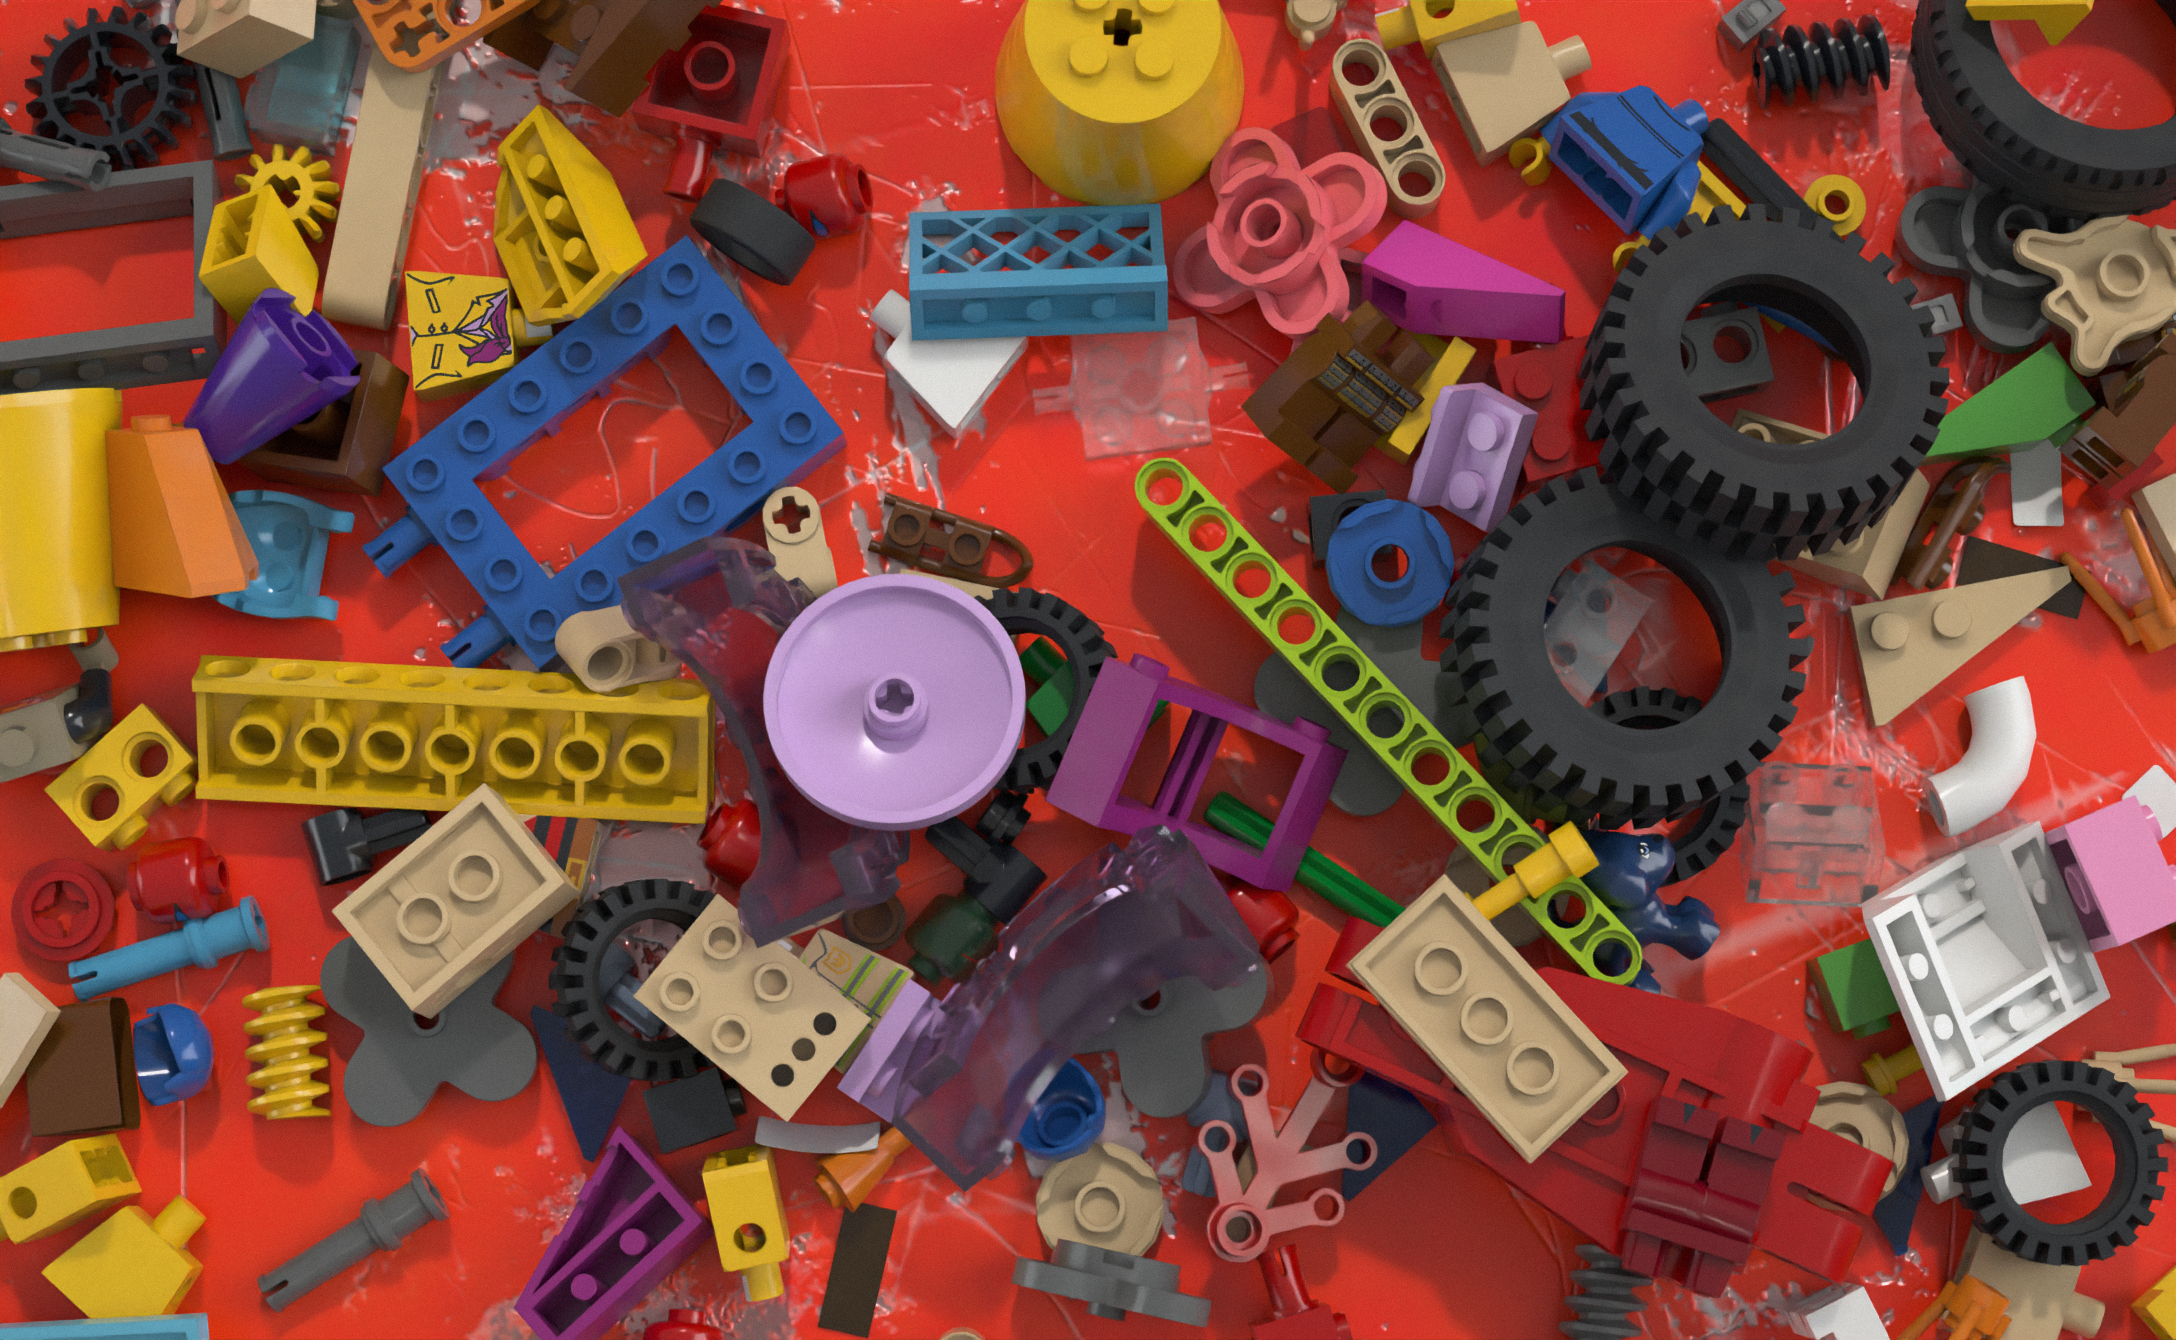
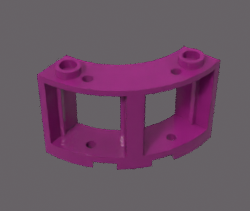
M1134 652L1130 663L1106 657L1045 801L1099 828L1118 831L1150 842L1153 835L1176 844H1180L1181 839L1185 840L1188 844L1184 852L1188 856L1228 872L1259 888L1288 892L1349 750L1328 741L1332 730L1315 721L1296 716L1292 725L1218 693L1169 676V666L1148 656ZM1159 699L1193 710L1152 805L1121 795L1119 792ZM1229 723L1252 731L1305 755L1264 852L1188 819Z

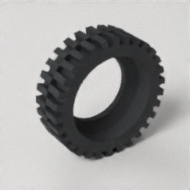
M1747 204L1739 221H1735L1731 205L1713 207L1705 224L1698 212L1689 214L1681 218L1675 232L1666 225L1654 233L1648 247L1642 244L1632 254L1626 268L1623 267L1585 345L1587 351L1580 364L1579 379H1585L1586 381L1579 393L1581 410H1593L1585 424L1590 442L1607 438L1597 458L1606 472L1623 465L1626 471L1617 487L1629 500L1642 490L1651 497L1643 511L1650 519L1658 524L1665 513L1669 511L1681 519L1673 534L1688 542L1691 541L1697 529L1700 528L1712 533L1707 550L1725 555L1733 540L1743 541V559L1761 561L1769 546L1775 544L1778 561L1796 560L1806 543L1813 557L1829 552L1838 538L1845 546L1859 538L1866 525L1872 528L1884 517L1890 506L1894 505L1941 430L1937 427L1946 415L1948 399L1941 398L1950 382L1949 368L1937 367L1946 353L1942 336L1925 338L1936 320L1928 305L1914 310L1909 308L1918 289L1908 276L1894 285L1887 279L1895 264L1881 251L1871 262L1867 261L1859 255L1867 240L1853 231L1850 232L1844 244L1830 238L1829 235L1835 222L1818 216L1810 230L1798 226L1801 210L1783 206L1775 222L1767 221L1765 204ZM1734 301L1763 305L1802 321L1823 336L1839 352L1850 367L1863 396L1859 413L1839 432L1825 439L1805 444L1790 445L1765 442L1733 429L1717 418L1701 402L1687 379L1680 350L1681 333L1687 315L1698 305Z
M1623 465L1609 472L1605 471L1600 477H1598L1596 466L1579 469L1567 482L1563 475L1547 482L1536 494L1532 491L1522 499L1477 544L1478 547L1462 564L1458 571L1462 576L1451 586L1445 604L1454 606V608L1441 620L1439 638L1454 640L1439 655L1441 673L1459 672L1460 675L1445 690L1449 706L1454 707L1468 702L1471 713L1457 725L1465 740L1482 732L1490 743L1477 755L1483 765L1489 770L1498 761L1503 759L1513 770L1504 779L1502 784L1515 795L1531 783L1539 788L1531 804L1532 806L1548 813L1565 801L1568 803L1564 821L1569 822L1571 820L1574 824L1583 825L1599 813V829L1617 830L1631 819L1634 830L1651 828L1663 818L1666 819L1667 823L1681 819L1696 808L1699 810L1752 773L1761 765L1759 761L1771 754L1783 739L1778 733L1792 724L1798 707L1788 702L1804 691L1807 674L1792 671L1791 669L1808 657V639L1789 638L1791 632L1806 622L1802 604L1784 607L1781 599L1796 587L1790 571L1787 570L1772 577L1766 566L1777 557L1775 546L1771 544L1761 561L1743 559V541L1733 540L1725 555L1707 550L1712 533L1700 528L1697 529L1690 542L1676 536L1673 533L1681 521L1679 517L1667 511L1657 524L1643 513L1651 499L1644 490L1629 500L1617 487L1626 471ZM1616 546L1643 554L1668 568L1698 598L1710 618L1719 642L1722 674L1712 697L1695 716L1677 725L1662 729L1643 730L1622 727L1588 711L1561 683L1550 662L1544 638L1545 608L1550 591L1558 576L1567 565L1586 553Z

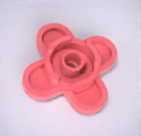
M1249 127L1233 133L1225 139L1211 163L1210 180L1219 203L1215 211L1214 221L1210 223L1207 221V225L1188 236L1178 249L1173 263L1175 287L1187 302L1211 314L1230 312L1257 297L1261 310L1271 326L1289 338L1305 341L1311 335L1320 332L1316 325L1328 312L1339 321L1344 317L1349 303V286L1338 260V253L1342 248L1368 234L1380 221L1387 203L1385 181L1374 166L1353 153H1333L1301 170L1292 148L1273 132L1260 127Z

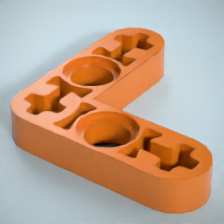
M368 0L352 1L386 59L406 72L420 73L434 67L534 7L542 0H503L504 4L499 8L496 7L494 0H480L482 6L479 18L473 24L466 27L456 26L451 21L449 9L453 0H389L381 5H373ZM433 11L437 22L450 34L444 41L442 36L435 31L425 35L418 41V47L421 52L414 57L405 50L399 52L397 50L405 42L402 35L405 29L410 28L417 34H421L435 26L427 18V15Z

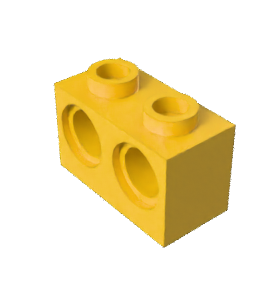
M141 703L44 790L95 847L108 852L115 846L120 850H124L136 842L148 830L150 824L145 819L163 803H166L168 807H172L194 790L198 783V780L194 777L198 773V757L154 709ZM163 745L168 754V762L165 769L155 777L146 778L140 768V760L143 753L151 746ZM113 787L119 796L118 809L111 818L98 821L92 812V801L99 791Z

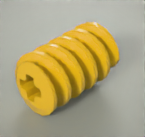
M321 985L264 988L242 999V1006L244 1008L261 1013L260 1017L243 1025V1032L263 1039V1042L244 1051L247 1060L264 1064L263 1069L246 1076L247 1085L265 1090L264 1095L247 1103V1110L266 1116V1120L331 1116V1110L312 1105V1099L330 1091L329 1084L313 1080L310 1075L329 1065L327 1058L309 1053V1047L327 1040L326 1032L308 1027V1021L326 1014V1007L307 1002V995L321 990Z

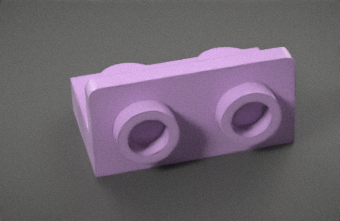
M1483 382L1444 386L1432 407L1431 423L1421 455L1413 468V481L1407 501L1418 507L1440 505L1485 532L1491 531L1507 514L1539 413Z
M908 979L837 1086V1089L887 1122L895 1123L963 1021L962 1016L933 997L929 991Z

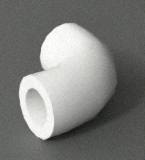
M2024 676L1989 686L1963 697L1972 726L1969 749L1957 764L1943 772L1928 776L1924 780V789L1930 811L1944 837L1949 838L1966 832L2002 811L2027 777L2037 733L2031 696Z

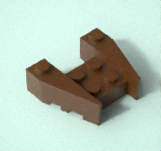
M494 0L497 8L504 4L503 0ZM542 0L534 7L485 35L482 42L536 71H539L553 43L559 44L580 56L564 89L620 118L650 84L645 77L647 72L668 48L676 52L681 49L693 35L687 27L707 4L716 9L723 0Z

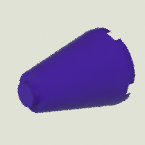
M267 288L253 301L183 419L184 427L199 430L213 463L217 461L225 465L232 464L348 394L360 382V376H351L350 374L358 363L342 336L314 309L304 317L289 307L296 297L286 291Z

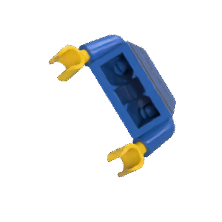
M1641 85L1621 93L1582 92L1573 97L1540 128L1542 136L1538 140L1521 138L1515 141L1509 150V160L1514 168H1518L1527 159L1536 157L1535 161L1527 166L1521 174L1525 183L1531 186L1538 185L1549 177L1552 161L1628 236L1637 230L1642 234L1637 242L1623 243L1615 250L1613 266L1616 273H1618L1625 261L1631 258L1632 254L1642 244L1648 247L1654 233L1666 225L1675 232L1681 218L1687 216L1701 180V172L1697 162L1704 145L1700 135L1708 129V116L1704 108L1693 99H1686L1671 108L1650 87Z

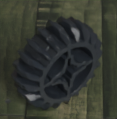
M113 6L107 22H104L97 9L88 8L86 14L87 25L81 28L71 17H64L63 25L69 34L61 41L54 34H45L44 42L52 50L49 57L42 54L31 55V64L43 75L32 76L24 80L25 88L31 94L39 96L26 104L27 113L32 118L42 119L35 127V133L37 136L69 143L73 146L106 152L110 160L107 163L97 162L110 164L111 172L114 171L116 161H119L124 171L137 169L136 157L141 155L151 166L159 165L160 157L154 148L163 142L169 149H178L180 143L170 131L174 126L181 129H190L193 123L192 119L180 108L198 104V95L195 91L185 87L197 79L195 70L191 65L182 64L186 58L177 55L178 43H170L173 35L165 24H159L151 29V19L146 13L141 11L137 12L128 22L126 12L122 7ZM112 48H128L142 52L154 60L157 68L142 71L139 66L133 68L120 67V63L113 55ZM89 57V67L85 75L81 79L69 83L77 67ZM109 72L120 85V87L114 89L115 99L112 100L114 111L103 98L109 94L108 84H111ZM156 100L149 114L134 127L136 111L141 105ZM81 112L84 117L91 115L103 116V121L110 128L111 136H94L83 133L72 127L67 115Z

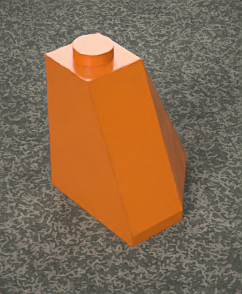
M140 415L131 417V428L105 431L114 586L186 598L246 590L249 587V580H256L260 576L259 562L199 430L196 428L171 426L170 415Z

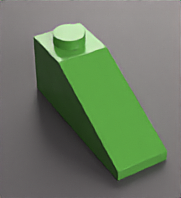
M2050 342L1945 415L1937 427L1941 430L1934 444L1919 466L1961 461L1979 456L1989 457L2030 451L2047 439H2049L2054 448H2057L2065 442L2077 427L2084 423L2080 416L2093 407L2096 402L2052 342Z

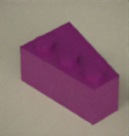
M619 1125L609 1140L608 1144H610V1147L590 1181L586 1180L577 1198L579 1201L559 1236L555 1234L514 1306V1309L541 1340H599L715 1233L713 1224L634 1135Z

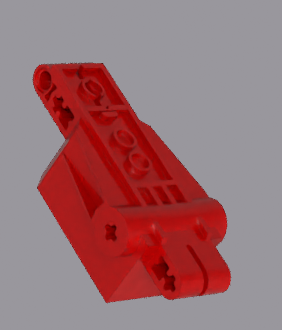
M1348 916L1324 969L1325 972L1370 993L1345 965L1385 928L1378 927L1353 916ZM1547 966L1538 969L1535 972L1627 1069L1628 1073L1531 1164H1528L1379 1002L1374 1005L1354 994H1349L1325 983H1318L1294 1036L1295 1038L1435 1102L1434 1110L1450 1152L1483 1166L1607 1254L1619 1260H1622L1626 1232L1619 1231L1618 1228L1623 1211L1625 1210L1652 1099L1662 1095L1720 1113L1718 1120L1729 1116L1787 1134L1780 1158L1775 1162L1766 1189L1757 1225L1749 1243L1750 1248L1745 1265L1734 1266L1732 1274H1743L1753 1248L1816 1277L1842 1286L1865 1229L1806 1202V1197L1809 1193L1849 1212L1871 1219L1894 1162L1872 1150L1808 1122L1821 1091L1802 1083L1814 1056V1053L1803 1045L1724 1010ZM1712 1140L1709 1141V1145L1706 1151V1155L1699 1176L1700 1180L1703 1174V1170L1705 1167V1163L1707 1160ZM1668 1246L1659 1279L1682 1288L1692 1253ZM1689 1291V1292H1692V1293L1697 1294V1295H1699V1296H1702V1297H1705V1298H1709L1708 1296H1705V1295H1702V1294H1699V1293H1696V1292H1693V1291Z

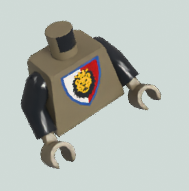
M98 628L97 639L88 646H85L84 642L69 644L71 652L83 670L79 682L0 706V783L77 759L103 738L102 734L110 728L113 720L112 676L109 672L118 664L119 656L103 628Z

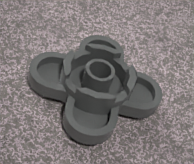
M1973 175L1972 189L1934 186L1916 193L1905 205L1897 219L1895 237L1901 254L1915 268L1929 274L1957 277L1963 280L1965 284L1963 318L1967 330L1977 343L1995 353L2016 354L2031 348L2049 328L2052 321L2043 315L2041 303L2048 293L2055 290L2057 286L2052 277L2019 264L2013 255L2014 242L2008 237L2016 240L2019 234L2026 229H2038L2057 234L2071 233L2092 219L2075 220L2066 216L2062 218L2043 211L2033 210L1988 187L1985 182L1980 181Z
M1340 606L1335 624L1456 750L1472 743L1473 737L1465 740L1457 725L1471 713L1468 702L1450 707L1445 690L1460 677L1459 672L1441 673L1440 662L1425 660L1421 656L1423 618L1415 623L1390 628L1364 623ZM1276 652L1270 655L1262 663L1255 677L1253 699L1256 709L1292 725L1296 716L1315 721L1332 730L1328 741L1349 750L1328 798L1329 802L1338 810L1350 816L1365 818L1379 815L1390 809L1401 797L1405 787ZM1338 661L1327 668L1323 681L1332 690L1346 691L1355 686L1359 680L1360 671L1351 662ZM1379 708L1370 716L1367 727L1377 737L1391 738L1401 731L1405 719L1395 708Z
M1137 879L1118 887L1105 902L1100 919L1104 951L1103 960L1095 964L1069 968L1057 974L1044 989L1039 1005V1017L1041 1026L1048 1039L1055 1046L1066 1052L1080 1055H1096L1116 1051L1122 1086L1133 1106L1153 1117L1173 1119L1186 1116L1196 1110L1209 1093L1212 1083L1209 1042L1214 1038L1215 1034L1242 1030L1258 1022L1271 1005L1274 995V978L1265 958L1251 947L1230 941L1196 946L1190 912L1183 897L1166 884L1149 879ZM1157 987L1161 994V1000L1158 1006L1151 1010L1149 1005L1150 994Z
M352 936L343 939L329 951L323 962L320 974L323 995L333 1010L361 1027L365 1033L364 1039L346 1067L343 1080L346 1100L357 1116L370 1124L382 1127H398L408 1124L417 1119L426 1110L444 1082L453 1084L474 1098L490 1102L512 1099L530 1086L538 1071L540 1060L536 1039L522 1022L499 1009L495 1002L497 995L514 968L516 948L439 1012L437 1025L429 1030H424L418 1025V1013L408 1007Z
M1058 1238L1056 1250L1052 1251L1050 1262L1017 1255L1011 1278L1012 1284L1088 1301L1086 1313L1119 1321H1125L1126 1312L1129 1310L1207 1328L1212 1301L1207 1298L1178 1292L1181 1282L1179 1279L1181 1266L1060 1238Z

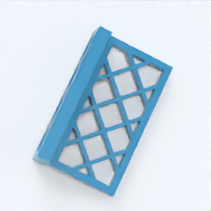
M1160 204L909 213V295L912 341L1168 331V279L1164 257ZM1149 227L1147 231L1132 241L1116 232L1121 228ZM1071 229L1082 233L1069 243L1053 235L1058 230ZM996 232H1014L1019 235L1006 245L990 237ZM950 234L956 238L941 248L925 239L923 235ZM1099 243L1115 252L1102 262L1086 254L1087 251ZM1035 246L1051 254L1038 264L1022 256ZM972 248L988 256L975 266L959 258ZM1131 262H1133V263H1135V264H1137V265H1139V266H1127V265L1130 264ZM1068 264L1075 267L1071 269H1062ZM1006 266L1007 268H1009V269H1011V270H1013V271H999V270H1001L1002 268H1004V267ZM941 269H944L945 271H947V272H949V273H937V272L940 271Z

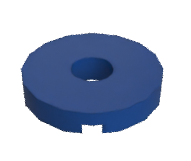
M1385 499L1363 504L1340 521L1328 541L1324 566L1330 591L1345 611L1364 623L1393 628L1415 623L1438 607L1449 588L1455 561L1449 536L1433 515L1413 503ZM1387 544L1395 545L1402 549L1407 558V569L1404 575L1397 581L1389 583L1377 578L1371 566L1375 551Z

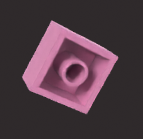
M2136 795L2105 806L2044 833L2093 953L2123 945L2176 922V866L2174 864L2167 865L2157 843L2162 840L2159 822L2149 806H2140Z

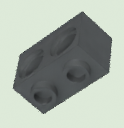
M1723 302L1700 310L1701 318L1684 322L1680 341L1683 368L1691 387L1703 404L1763 392L1775 380L1757 306L1739 310L1737 302ZM1719 336L1735 338L1743 348V360L1738 363H1728L1721 360L1715 353L1714 339Z

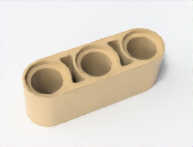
M1358 38L1347 41L1339 47L1333 58L1329 76L1331 94L1364 159L1382 175L1387 188V204L1392 211L1408 219L1425 217L1435 209L1445 187L1446 174L1443 164L1384 50L1380 45L1367 39ZM1351 63H1363L1374 72L1375 80L1364 86L1353 85L1345 79L1342 69ZM1378 118H1392L1402 127L1404 135L1398 140L1391 142L1382 141L1373 134L1370 124ZM1406 173H1420L1428 179L1432 191L1422 197H1412L1404 193L1400 188L1398 179Z

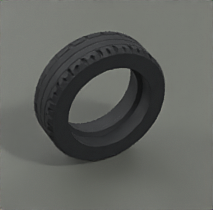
M1919 0L1916 9L1917 16L1913 21L1911 53L1914 57L1911 64L1912 72L1915 75V86L1922 98V107L1930 117L1929 122L1942 138L1941 141L1955 155V158L1970 170L1971 174L2018 204H2024L2028 208L2039 212L2043 211L2053 216L2062 218L2066 216L2075 220H2094L2123 215L2140 216L2150 213L2152 210L2164 208L2172 200H2176V113L2164 123L2146 128L2125 130L2099 128L2071 120L2042 104L2016 80L1998 51L1991 30L1990 20L1974 21L1965 7L1967 0ZM2155 0L2176 27V0Z

